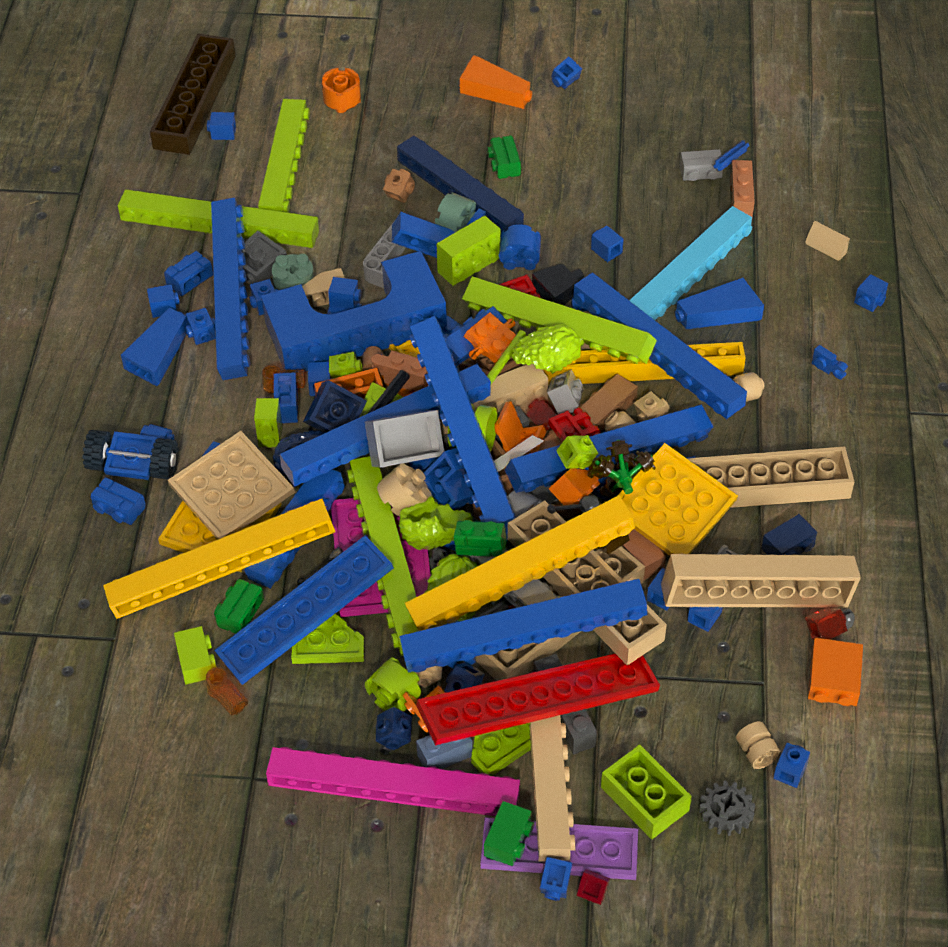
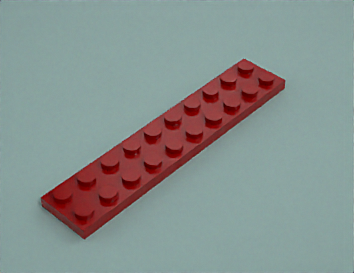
M615 653L417 700L416 706L434 744L440 745L658 692L660 684L643 655L629 665H626Z

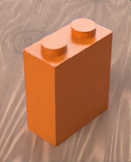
M814 638L811 652L808 699L821 703L831 702L843 706H857L861 688L863 644Z

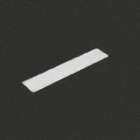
M532 435L494 460L497 471L499 472L505 468L511 459L523 456L544 442V440Z

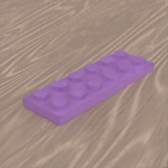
M485 818L481 869L533 873L544 872L546 861L539 862L536 821H532L534 822V828L531 836H526L524 839L525 849L521 859L516 858L512 867L484 857V842L495 818ZM573 824V827H569L570 835H575V850L571 851L570 861H567L573 864L571 875L582 876L583 872L588 869L608 878L636 880L638 829Z

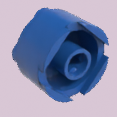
M512 225L508 227L507 231L504 232L503 230L501 232L499 259L505 269L512 270L515 267H524L526 270H533L536 268V264L540 259L541 235L538 231L535 233L531 230L532 227L527 225Z

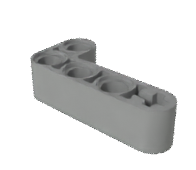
M392 225L363 261L364 279L368 283L384 288L381 262L399 257L406 248L392 243Z

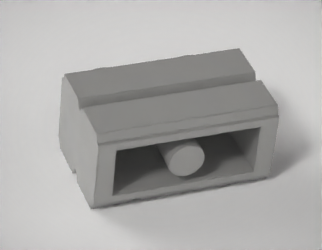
M720 149L681 152L680 170L683 181L722 178L723 170L718 171L717 168L714 169L713 167L715 160L721 156Z

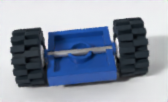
M89 430L86 435V440L84 441L85 448L83 447L84 454L82 455V459H84L83 465L86 469L104 471L105 475L149 480L150 473L153 478L167 480L175 475L174 472H176V466L178 465L177 458H179V447L176 440L115 431L111 439L112 435L110 432Z

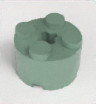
M453 192L451 194L448 193L439 205L438 212H440V217L435 219V224L451 229L454 232L459 231L467 226L469 220L476 213V202Z
M306 254L279 255L276 257L272 266L274 289L279 291L300 284L303 286L314 278L313 265Z

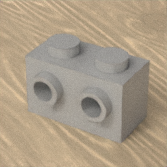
M572 369L552 377L547 393L558 415L569 411V413L574 412L579 406L584 387L579 378L576 379Z

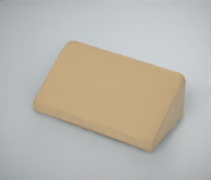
M814 221L805 243L839 261L847 253L850 238Z

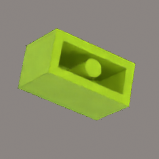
M257 398L254 421L258 447H277L281 441L283 427L279 398Z
M202 626L175 632L174 637L185 685L214 678L212 669L216 668L214 654H208L207 650L212 648L209 634L204 635Z

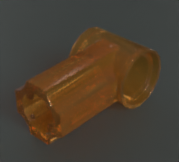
M268 365L262 370L263 389L268 393H274V374L296 373L297 388H305L304 369L281 370L276 365Z
M213 668L207 672L206 685L209 696L216 698L230 715H237L242 712L248 704V700L228 679L226 671L222 668Z

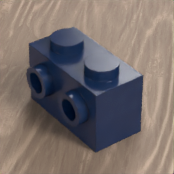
M798 514L764 534L761 549L767 555H800L813 549L817 531Z

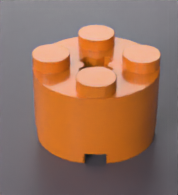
M339 68L327 71L322 77L324 103L329 108L335 109L338 113H344L347 109H351L361 102L359 75L349 68H345V71H339Z

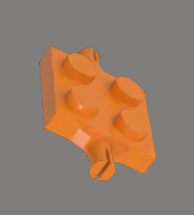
M489 312L467 330L463 336L474 347L469 352V357L476 359L482 354L496 364L516 336L510 330L516 325L515 321L512 322L513 319H508L503 324Z

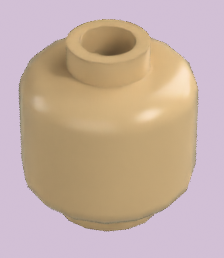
M749 372L735 376L733 381L747 391L746 402L761 397L764 382L756 373Z
M614 411L604 422L606 425L605 432L632 425L636 422L625 411Z

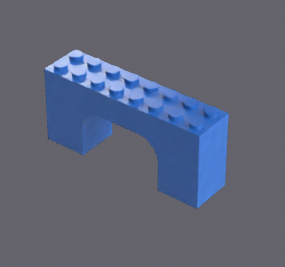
M418 251L381 262L386 298L336 314H321L315 311L310 306L301 284L261 295L265 324L284 372L296 373L297 375L308 371V363L329 362V356L354 352L356 357H360L371 346H376L383 350L389 348L391 344L395 346L401 345L410 340L409 336L412 335L410 326L433 316L436 317L443 332L444 327L447 326L446 302L422 252Z

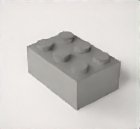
M426 410L365 421L372 467H386L439 457L444 453L438 410Z

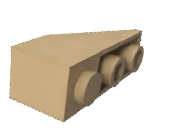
M341 268L321 272L302 286L312 308L329 304L328 291L333 277L345 278Z

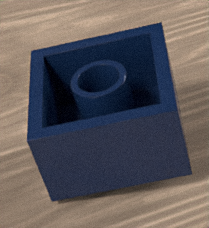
M328 380L321 383L303 422L321 432H329L359 418L367 401Z

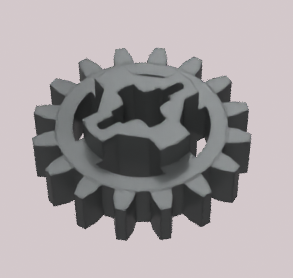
M724 781L721 787L714 783L713 790L706 788L705 795L701 796L699 813H702V822L709 821L708 828L716 827L717 834H720L722 830H726L728 836H731L732 830L740 834L742 827L748 829L750 821H753L755 803H751L752 794L745 795L746 788L737 789L736 782L732 784V787L728 786L727 781ZM728 804H730L729 809H727L726 813H724L725 808H727Z

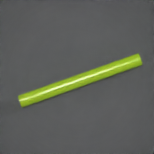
M520 330L488 373L487 377L491 384L511 358L512 353H514L512 349L515 348V344L519 339L526 336L525 331Z

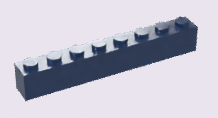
M412 136L397 146L398 162L445 196L453 192L476 202L475 212L478 209L486 211V217L500 228V235L503 230L504 232L507 231L509 226L524 225V213L519 208L514 207L506 199L497 195L492 189L483 185L464 169L459 168L437 150L428 146L423 140Z

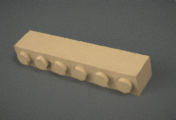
M559 715L530 722L529 727L539 862L546 861L547 857L570 861V853L575 850V835H570L569 827H573V812H568L567 806L571 804V789H566V782L570 781L569 767H564V760H568L567 745L562 744V738H566V725L561 723Z

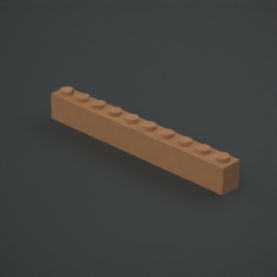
M616 374L612 379H608L598 392L595 391L589 400L584 404H580L577 408L587 412L591 417L590 421L592 424L598 426L602 433L606 426L604 422L614 411H626L637 401L638 386ZM553 430L549 432L544 442L541 443L538 451L562 444ZM510 480L502 482L507 496L514 490ZM473 502V516L481 521L479 518L480 515H483L481 508H476Z

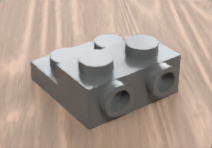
M259 231L255 232L244 242L245 249H242L246 260V265L243 266V269L246 273L247 282L253 284L269 279L272 276V266L276 257L287 255L285 249Z

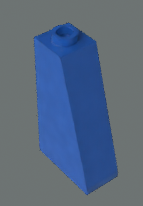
M741 278L677 301L675 317L679 323H682L685 329L762 320L764 304L745 279Z
M172 308L167 309L121 354L124 369L158 386L187 334L185 326H187L186 316Z

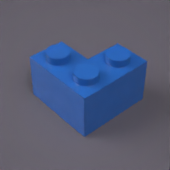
M333 277L328 291L329 309L327 314H336L363 306L360 304L361 289H358V280Z
M457 448L444 451L424 472L426 477L424 481L436 502L441 505L450 504L452 510L462 508L472 499L471 495H473L463 478V475L467 473L465 467H460L455 454L459 453Z

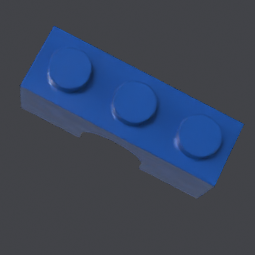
M662 568L648 587L647 601L667 611L669 607L665 606L661 587L666 569ZM690 607L688 622L709 632L722 613L723 607Z

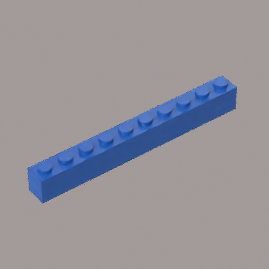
M235 197L211 202L217 370L222 380L248 376L247 367H250V359L247 354L250 346L249 340L246 337L249 327L247 320H245V316L248 315L246 303H244V299L247 298V291L244 286V282L247 279L243 266L246 265L244 253H242V249H245V243L241 233H244V225L241 221L244 213L242 206L238 205Z
M593 272L574 285L573 300L588 310L591 315L650 333L657 340L649 357L651 362L662 368L670 377L680 382L684 388L694 393L699 400L708 404L717 414L728 419L745 406L747 391Z
M433 316L410 326L412 335L409 336L413 347H418L420 354L417 355L421 367H426L428 372L424 375L429 387L433 386L435 390L432 397L436 406H441L442 408L441 420L445 427L449 426L451 431L447 435L452 447L456 446L459 453L455 454L460 467L464 466L467 472L463 476L468 488L472 486L475 494L471 495L475 507L481 508L483 514L479 516L481 522L504 523L506 529L508 528V522L515 519L516 516L441 326L436 317Z
M477 364L459 372L472 404L491 396V381ZM427 386L281 453L282 470L295 487L301 483L308 482L314 477L325 474L342 464H347L357 457L368 454L369 446L365 421L426 410H438L439 419H441L440 414L443 411L441 406L437 407L432 394L435 393L433 386Z
M698 405L593 435L589 438L598 452L597 458L600 455L611 456V451L606 450V448L611 447V443L618 439L625 440L627 444H632V447L629 448V453L637 456V451L648 452L649 454L657 452L664 443L670 447H683L691 441H703L708 437V433L713 428V425L703 406ZM560 445L513 458L509 461L505 472L516 493L522 491L528 493L542 485L545 487L551 486L569 470L565 468L556 452ZM612 457L614 465L617 464L615 457Z
M635 579L399 637L408 672H422L430 667H443L459 660L469 661L476 656L484 654L493 655L509 648L518 649L525 644L543 643L550 638H564L571 635V633L580 631L589 632L596 627L604 625L614 626L621 621L629 619L638 620L647 615V603L640 579Z

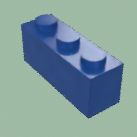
M400 212L392 224V243L415 251H421L424 254L437 258V243L455 232L443 226Z

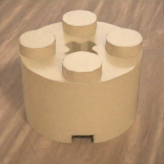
M404 463L394 468L377 486L381 500L384 504L388 502L393 507L390 510L400 516L402 509L426 502L432 496L424 481L426 479L425 474L420 469L414 470Z

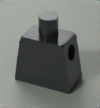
M558 264L532 273V283L536 288L537 294L544 300L563 306L574 298V285L584 279V274L579 268L570 272L564 264Z

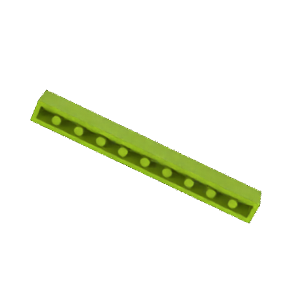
M125 189L118 204L120 220L212 233L210 201ZM242 206L244 216L241 217V221L244 225V233H241L243 238L249 239L255 232L259 231L275 243L308 248L314 247L319 233L318 217Z
M473 276L462 298L469 304L468 308L479 312L480 309L488 310L494 306L507 321L508 319H513L512 322L517 321L519 325L528 329L531 326L537 330L539 327L554 326L556 324L566 325L577 333L581 346L587 344L590 345L589 348L597 352L602 350L608 351L607 353L615 358L620 356L626 357L627 361L638 364V362L647 364L657 342L648 332Z
M370 456L353 459L350 461L347 477L349 483L354 484V487H351L353 499L359 502L356 505L358 517H363L364 522H361L363 536L368 535L370 541L385 555L394 567L376 583L378 591L383 590L384 595L381 596L383 609H388L389 612L386 615L388 628H393L394 634H391L393 647H398L400 656H404L399 636L418 632L405 605L406 602L416 598V593L394 516L390 510L391 506L388 502L384 504L377 490L378 483L383 479L380 467H372Z

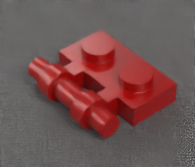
M581 408L574 410L575 416L566 411L549 418V426L562 443L567 436L588 435L590 437L601 433L598 426L593 425L590 421L591 417L588 413L583 412Z

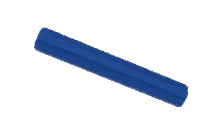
M744 140L737 143L715 160L714 169L717 168L718 171H722L732 163V160H736L747 151L749 143H745Z

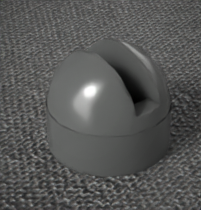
M842 608L837 612L835 623L839 628L849 629L854 624L855 615L850 609Z

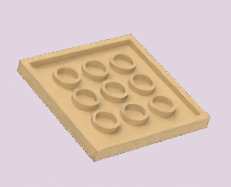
M239 431L168 480L169 486L217 540L241 531L295 493L294 487L242 431Z

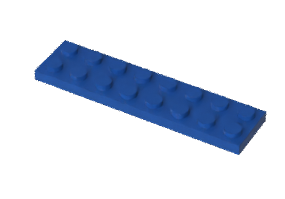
M365 535L214 651L241 685H243L394 569V567Z

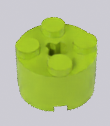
M393 657L385 661L365 681L367 693L369 696L372 693L377 699L374 702L383 711L395 707L405 712L407 708L404 704L407 701L403 694L408 692L416 699L421 695L418 685L420 681L419 676L415 672H408Z

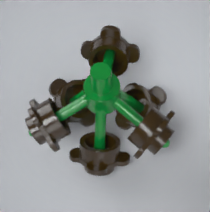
M618 439L612 442V446L606 448V450L611 451V456L600 455L598 458H594L589 466V478L596 476L601 479L609 476L606 479V484L600 488V493L603 496L606 495L610 500L617 497L622 490H624L625 494L633 492L631 476L639 469L645 473L651 468L653 470L656 469L653 464L655 460L651 454L637 451V456L633 453L630 454L629 448L632 447V444L625 443V440ZM612 457H615V461L617 462L615 471L613 470L614 462L612 461Z

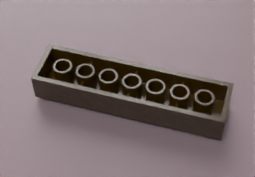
M197 34L150 130L154 150L190 155L236 57L233 38Z

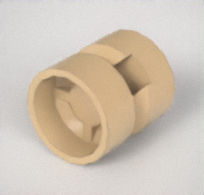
M760 721L745 726L736 735V740L742 750L748 752L746 757L754 769H761L771 765L781 755V751L774 739L770 738L771 734Z

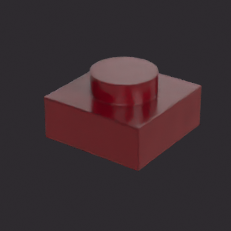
M586 869L583 872L576 896L601 905L604 901L610 878Z

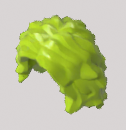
M556 324L554 326L539 327L537 331L519 339L515 344V348L512 349L514 352L512 353V358L516 364H527L528 366L533 364L536 369L547 370L554 374L556 371H561L563 367H566L572 361L580 358L581 344L577 333L566 325Z
M430 496L426 502L415 504L400 511V533H402V538L415 549L430 550L454 541L457 521H473L471 513L464 510H452L450 504H438Z
M450 554L442 558L437 563V567L431 570L432 575L428 579V588L425 593L476 568L477 563L471 561L468 557ZM469 612L461 616L458 621L472 619L476 612Z

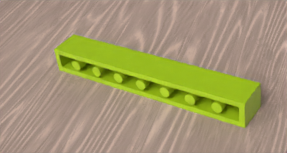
M283 99L259 200V209L289 213L290 204L288 200L292 199L293 194L291 186L295 185L296 178L294 173L298 172L297 159L301 158L300 145H304L303 132L307 131L306 120H309L310 109L306 107V100Z

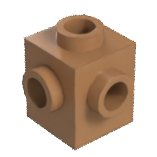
M392 169L385 179L383 191L389 198L405 203L409 194H412L415 182L408 171Z

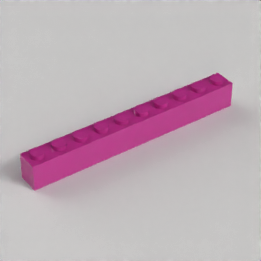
M288 747L272 748L266 772L268 786L489 816L497 815L502 801L518 806L520 796V780L509 776L501 778L485 773L471 774L461 770H441L433 766L426 768L410 763L396 764L387 760L373 761L366 760L363 757H343L335 753L328 755L312 750L297 751Z

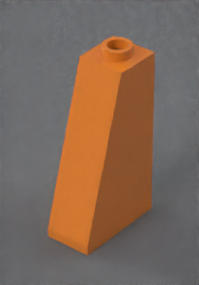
M473 55L460 77V93L522 109L532 98L530 82Z

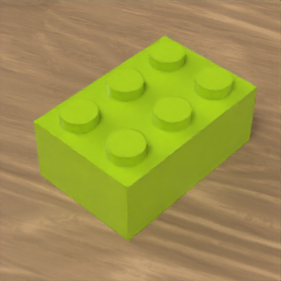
M483 216L438 242V273L454 286L489 264L496 262L499 259L500 228L486 216Z
M640 744L602 772L601 788L651 840L685 815L690 809L692 796Z

